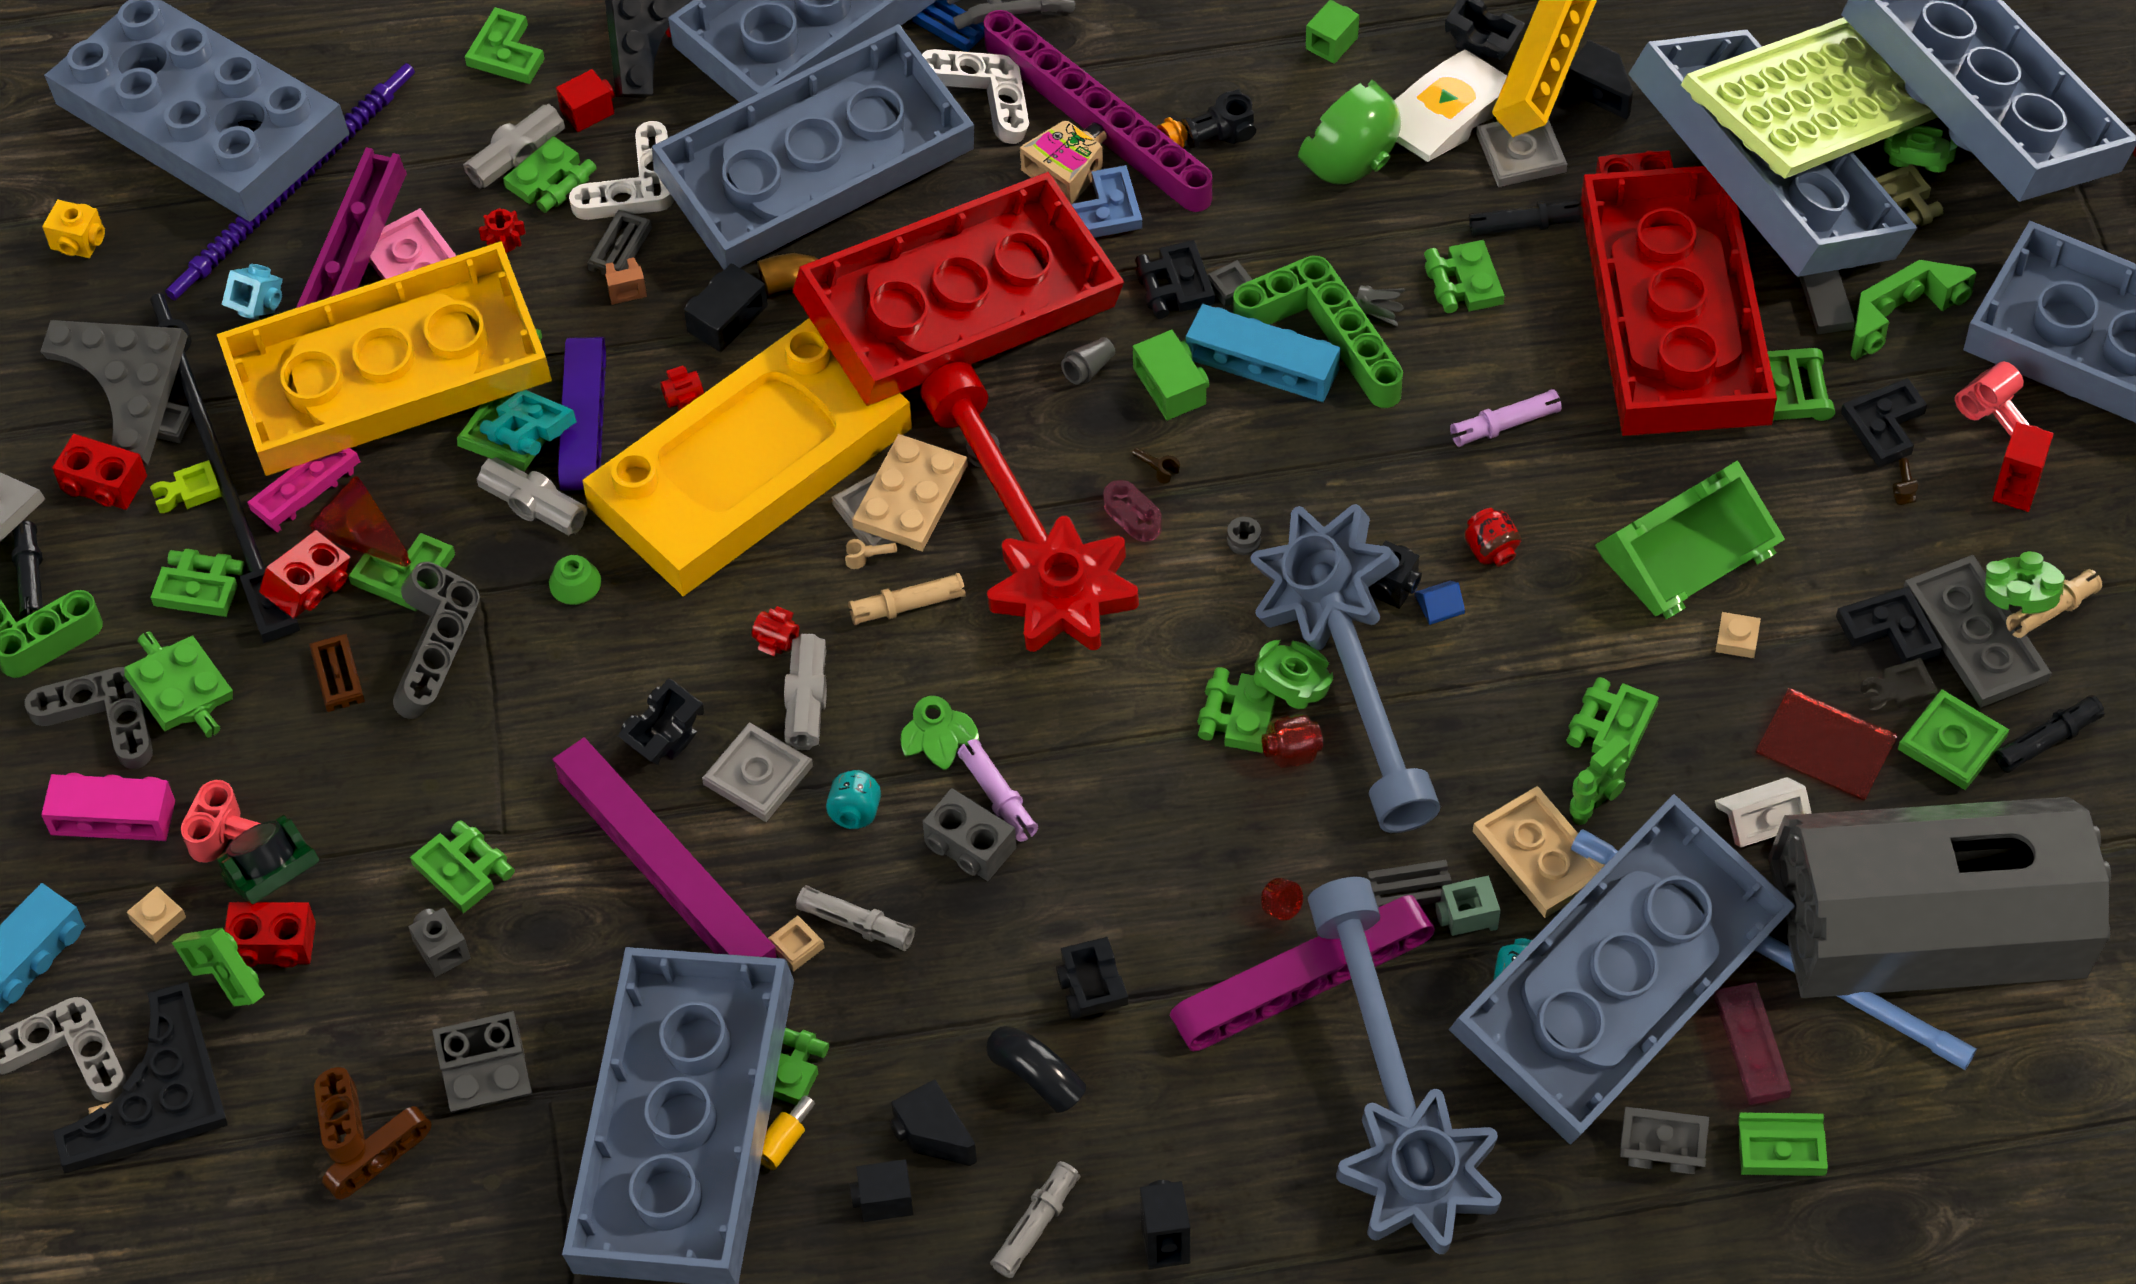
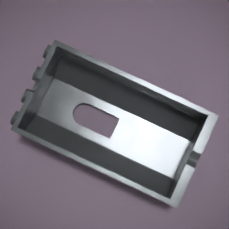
M2070 797L1784 815L1768 859L1775 888L1795 905L1786 916L1788 925L1787 940L1801 998L1842 996L1859 992L1885 993L2087 978L2095 962H2098L2104 945L2110 939L2109 884L2111 882L2110 865L2107 861H2103L2100 850V830L2097 826H2093L2089 810ZM2030 847L2034 860L2030 866L2023 869L1959 873L1954 852Z

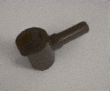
M1138 447L1133 450V456L1156 470V478L1160 483H1169L1171 480V474L1164 469H1170L1176 474L1179 473L1180 462L1176 457L1166 455L1158 459Z
M1902 458L1899 460L1902 482L1893 484V494L1898 505L1916 502L1917 496L1915 492L1918 490V482L1916 479H1912L1909 460Z

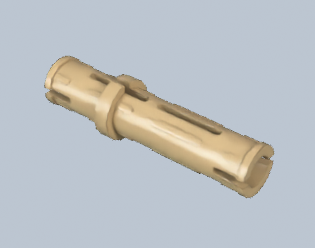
M2087 569L2070 581L2064 580L2063 595H2060V602L2056 607L2045 612L2033 614L2021 613V609L2007 617L2006 625L2008 630L2012 631L2021 625L2022 628L2015 631L2012 635L2022 638L2028 632L2063 611H2073L2079 607L2078 605L2081 604L2083 599L2101 590L2102 580L2098 575L2094 579L2087 581L2088 578L2096 573L2094 570Z
M956 573L952 576L890 591L889 588L883 589L879 595L849 601L848 606L849 609H852L850 615L853 624L859 625V623L886 616L888 619H893L897 617V613L958 597L962 598L966 595L965 590L962 589L964 587L960 573Z

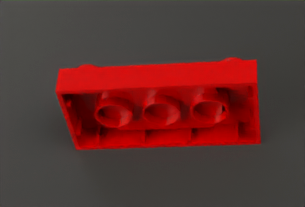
M1705 166L1585 174L1581 207L1622 436L1772 425L1777 395L1738 205Z
M1048 171L802 265L798 270L793 293L866 406H869L923 384L932 372L944 365L954 362H965L971 365L1113 308L1116 305L1124 281Z

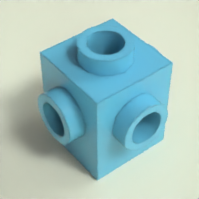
M249 264V268L230 270L222 305L238 311L240 316L249 319H259L260 315L273 314L281 302L282 292L280 289L283 279L271 275L270 268L258 264Z

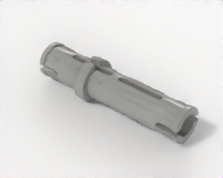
M807 885L801 889L796 901V909L861 933L864 939L871 942L876 939L906 951L914 938L915 928L913 926H908L885 917L884 912L873 909L870 911Z
M1058 1162L1041 1189L1034 1191L1029 1208L990 1262L998 1273L1005 1277L1013 1278L1020 1264L1031 1251L1047 1224L1053 1217L1059 1216L1063 1210L1062 1203L1081 1177L1080 1174H1077L1078 1171L1065 1162Z

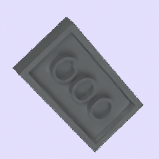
M1971 555L1905 580L1904 587L1909 586L1938 638L1942 650L1978 706L1982 708L2049 682L2051 671L2027 635L2022 638L2012 635L2021 626L2016 627L2012 631L2008 630L2006 620L2012 612L2010 609L2008 611L1997 607L1987 599L1984 593L1986 573L1975 556Z

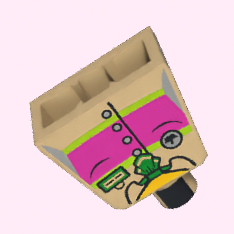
M1062 121L1020 147L1021 171L1031 178L1049 171L1069 202L1073 204L1092 182L1091 172L1101 170L1103 167L1101 143L1107 138L1106 132L1095 122L1082 131L1069 121Z

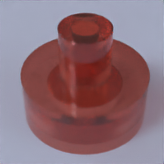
M1285 878L1271 880L1262 891V908L1266 914L1280 920L1292 919L1298 914L1303 904L1301 887L1296 882Z

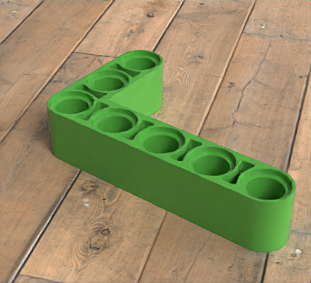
M1320 256L1303 258L1243 283L1236 288L1233 296V313L1246 318L1258 319L1265 324L1270 325L1308 309L1330 343L1340 347L1341 359L1369 400L1380 408H1390L1399 403L1403 379V370L1325 258Z
M84 590L72 591L18 622L14 620L0 599V669L9 677L20 678L96 636L102 629L103 621L93 596Z

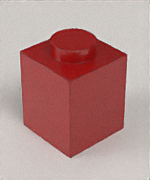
M593 69L556 87L560 111L577 132L614 114L612 99L615 98L613 88L606 79L601 80Z

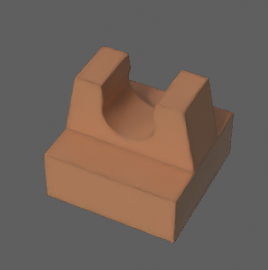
M634 257L627 259L628 269L616 271L613 262L606 264L605 276L611 305L647 297L643 272Z

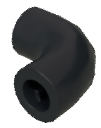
M1010 1026L999 1027L991 1033L986 1046L987 1055L990 1060L996 1065L1012 1071L1027 1082L1056 1113L1067 1111L1084 1095L1086 1084L1057 1054L1038 1039Z

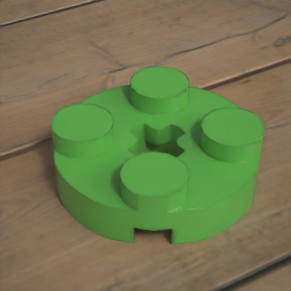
M1918 125L1885 138L1883 150L1889 155L1888 162L1891 165L1908 167L1912 164L1924 166L1932 172H1944L1947 169V164L1955 160L1958 145L1952 139L1949 142L1947 139L1942 138V130Z
M2028 551L2022 553L2020 557L1992 561L1987 564L1984 593L1987 599L1997 607L2009 611V604L2021 606V613L2033 614L2048 611L2056 607L2060 602V595H2063L2064 575L2058 568L2043 561L2041 554Z
M1280 640L1270 641L1261 648L1255 662V674L1253 676V681L1257 686L1285 699L1288 705L1297 709H1304L1308 703L1319 701L1326 696L1333 681V672L1329 673L1327 670L1329 662L1319 651L1297 641H1292L1290 646H1278Z

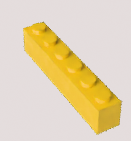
M1539 0L1492 111L1497 121L1503 125L1512 137L1546 125L1597 0Z

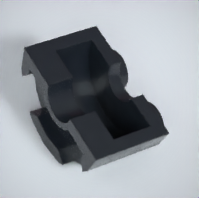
M1458 0L1445 20L1446 33L1451 31L1452 36L1458 41L1455 47L1460 52L1466 49L1483 61H1486L1487 57H1498L1499 60H1502L1511 49L1525 23L1509 14L1503 13L1499 16L1491 14L1487 11V6L1482 0Z
M670 678L662 686L656 687L650 693L647 699L649 708L640 716H630L624 722L620 733L617 735L656 765H659L660 759L666 755L674 759L688 746L697 733L692 728L696 716L704 714L703 703Z
M1108 937L1061 948L1063 965L1056 966V971L1061 989L1069 988L1071 994L1066 996V1002L1072 1020L1128 1005V995L1122 977L1118 974L1115 957Z

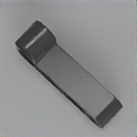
M431 562L417 564L401 587V594L405 602L430 616L393 698L395 710L407 719H417L422 716L437 697L480 599L479 591L473 583ZM417 581L424 582L429 589L422 588ZM452 598L459 600L463 607L456 605ZM438 629L447 632L450 638L442 636ZM423 660L433 663L436 669L426 666ZM416 686L422 687V689L419 691L416 698L414 697V688Z

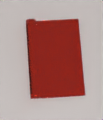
M1789 687L1756 753L1865 801L1890 750L1893 749L1898 735Z

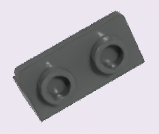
M1625 1107L1619 1157L1628 1158V1166L1653 1169L1654 1161L1671 1163L1670 1172L1695 1174L1696 1166H1706L1705 1154L1709 1117Z

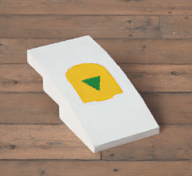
M1466 49L1445 60L1394 100L1401 117V129L1396 142L1428 162L1468 141L1472 128L1493 117L1492 111L1507 75Z

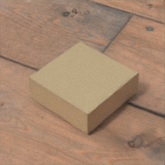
M798 915L768 937L776 947L775 952L777 956L786 959L789 968L793 972L824 949L823 940Z

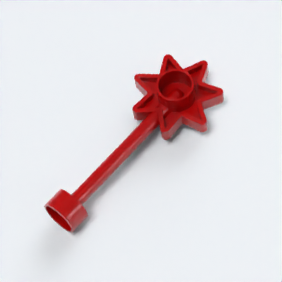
M954 362L938 368L923 382L920 390L921 397L939 426L945 428L960 427L1024 540L1008 538L1002 542L1003 559L1013 575L988 590L989 610L998 614L1025 617L1024 638L1028 651L1035 652L1063 631L1089 650L1099 649L1101 647L1100 615L1135 610L1139 606L1137 586L1115 574L1126 558L1124 538L1113 536L1083 544L1068 516H1060L1048 535L979 415L988 403V393L974 368L965 362Z

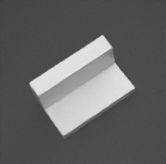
M1788 777L1715 800L1716 808L1728 814L1734 842L1739 847L1775 837L1784 815L1812 814L1806 787Z

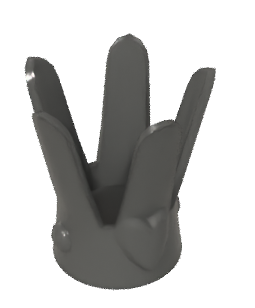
M1361 285L1357 297L1353 296V298L1365 315H1373L1398 326V323L1394 320L1395 314L1392 311L1400 312L1404 307L1401 303L1391 300L1397 299L1405 289H1372L1371 286Z

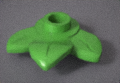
M927 696L919 700L915 705L913 720L903 728L900 741L906 757L924 751L933 764L942 770H947L956 757L958 744L970 746L967 741L973 739L979 741V733L973 720L967 714L952 710L949 703L939 696ZM932 708L939 711L940 716L937 719H930L926 716V711Z

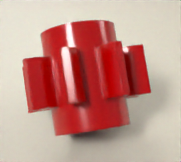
M498 208L483 216L485 226L479 227L481 241H486L487 246L502 241L506 253L515 249L516 246H521L520 236L526 234L524 222L518 221L515 210L510 212Z
M683 365L667 370L669 379L660 382L668 408L677 406L680 411L704 394L697 371L687 373L686 367Z
M777 606L775 610L770 608L769 613L762 611L757 616L752 628V637L760 642L758 646L759 651L775 656L776 653L781 654L783 650L789 652L792 649V639L798 638L800 629L799 625L791 620L793 612Z

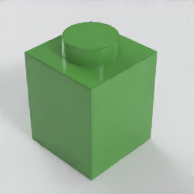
M1329 0L1306 25V49L1335 64L1358 39L1359 14L1347 6H1342Z

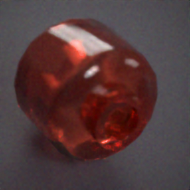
M1304 714L1273 719L1268 725L1267 734H1263L1261 738L1264 755L1267 758L1271 757L1280 768L1310 764L1316 759L1317 752H1321L1323 747L1322 734L1318 723L1311 721Z

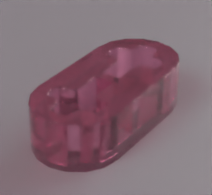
M1115 480L1105 487L1103 492L1104 509L1127 533L1136 540L1143 542L1154 540L1160 535L1162 530L1160 510L1133 484L1125 480ZM1117 496L1120 499L1127 497V504L1120 499L1114 502V497ZM1138 517H1139L1142 521H1144V523H1141L1140 525H1138ZM1149 520H1152V524H1151V525H1148V524L1145 523V522H1148Z

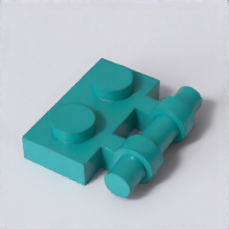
M523 390L498 406L496 409L499 418L493 422L484 420L480 425V432L487 435L491 442L498 445L508 444L511 450L521 455L527 453L537 455L541 450L540 442L536 441L539 437L551 441L559 437L577 421L573 409L530 391Z

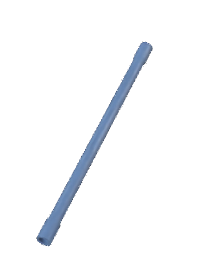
M1584 829L1577 834L1571 846L1572 851L1587 859L1590 857L1601 864H1606L1618 852L1614 846ZM1768 935L1755 949L1758 953L1795 973L1788 945ZM1859 992L1837 996L1925 1045L1936 1055L1963 1070L1967 1069L1977 1051V1048L1946 1031L1936 1029L1874 993Z

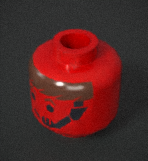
M1486 508L1468 520L1465 540L1480 563L1485 565L1495 563L1497 567H1500L1516 557L1515 550L1521 543V536L1506 512Z

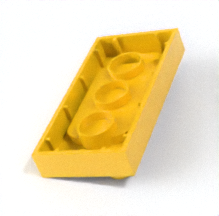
M502 241L217 334L255 449L266 476L552 381L545 353Z
M809 318L584 478L582 481L587 507L684 597L892 444L898 434L904 435L911 430L910 401L899 393L866 406Z

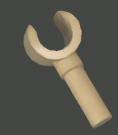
M852 539L846 545V551L849 554L845 557L846 565L850 569H859L866 564V557L897 552L896 543L865 546L861 540Z

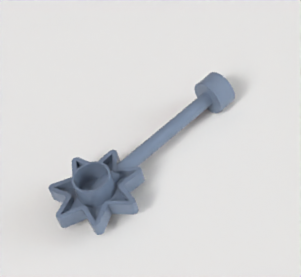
M1351 505L1325 527L1303 507L1298 506L1291 512L1289 544L1258 550L1251 555V562L1255 567L1274 582L1257 607L1256 616L1270 628L1298 620L1304 640L1317 651L1324 648L1329 637L1332 635L1382 774V778L1375 782L1369 790V798L1379 826L1383 831L1389 833L1414 830L1434 819L1440 811V804L1428 772L1417 768L1406 769L1353 624V621L1374 625L1379 621L1380 614L1368 587L1399 566V559L1387 546L1366 544L1370 518L1359 505Z
M1364 877L1337 879L1313 890L1307 900L1318 936L1326 939L1340 938L1390 1110L1376 1103H1369L1365 1106L1362 1123L1371 1148L1341 1160L1338 1165L1336 1178L1340 1183L1376 1196L1367 1234L1372 1240H1380L1412 1223L1436 1253L1445 1254L1449 1250L1452 1241L1455 1213L1492 1215L1498 1211L1502 1199L1501 1194L1476 1170L1493 1150L1498 1135L1496 1130L1491 1127L1452 1129L1444 1094L1439 1089L1430 1090L1419 1107L1416 1108L1364 932L1380 920V913L1371 882Z

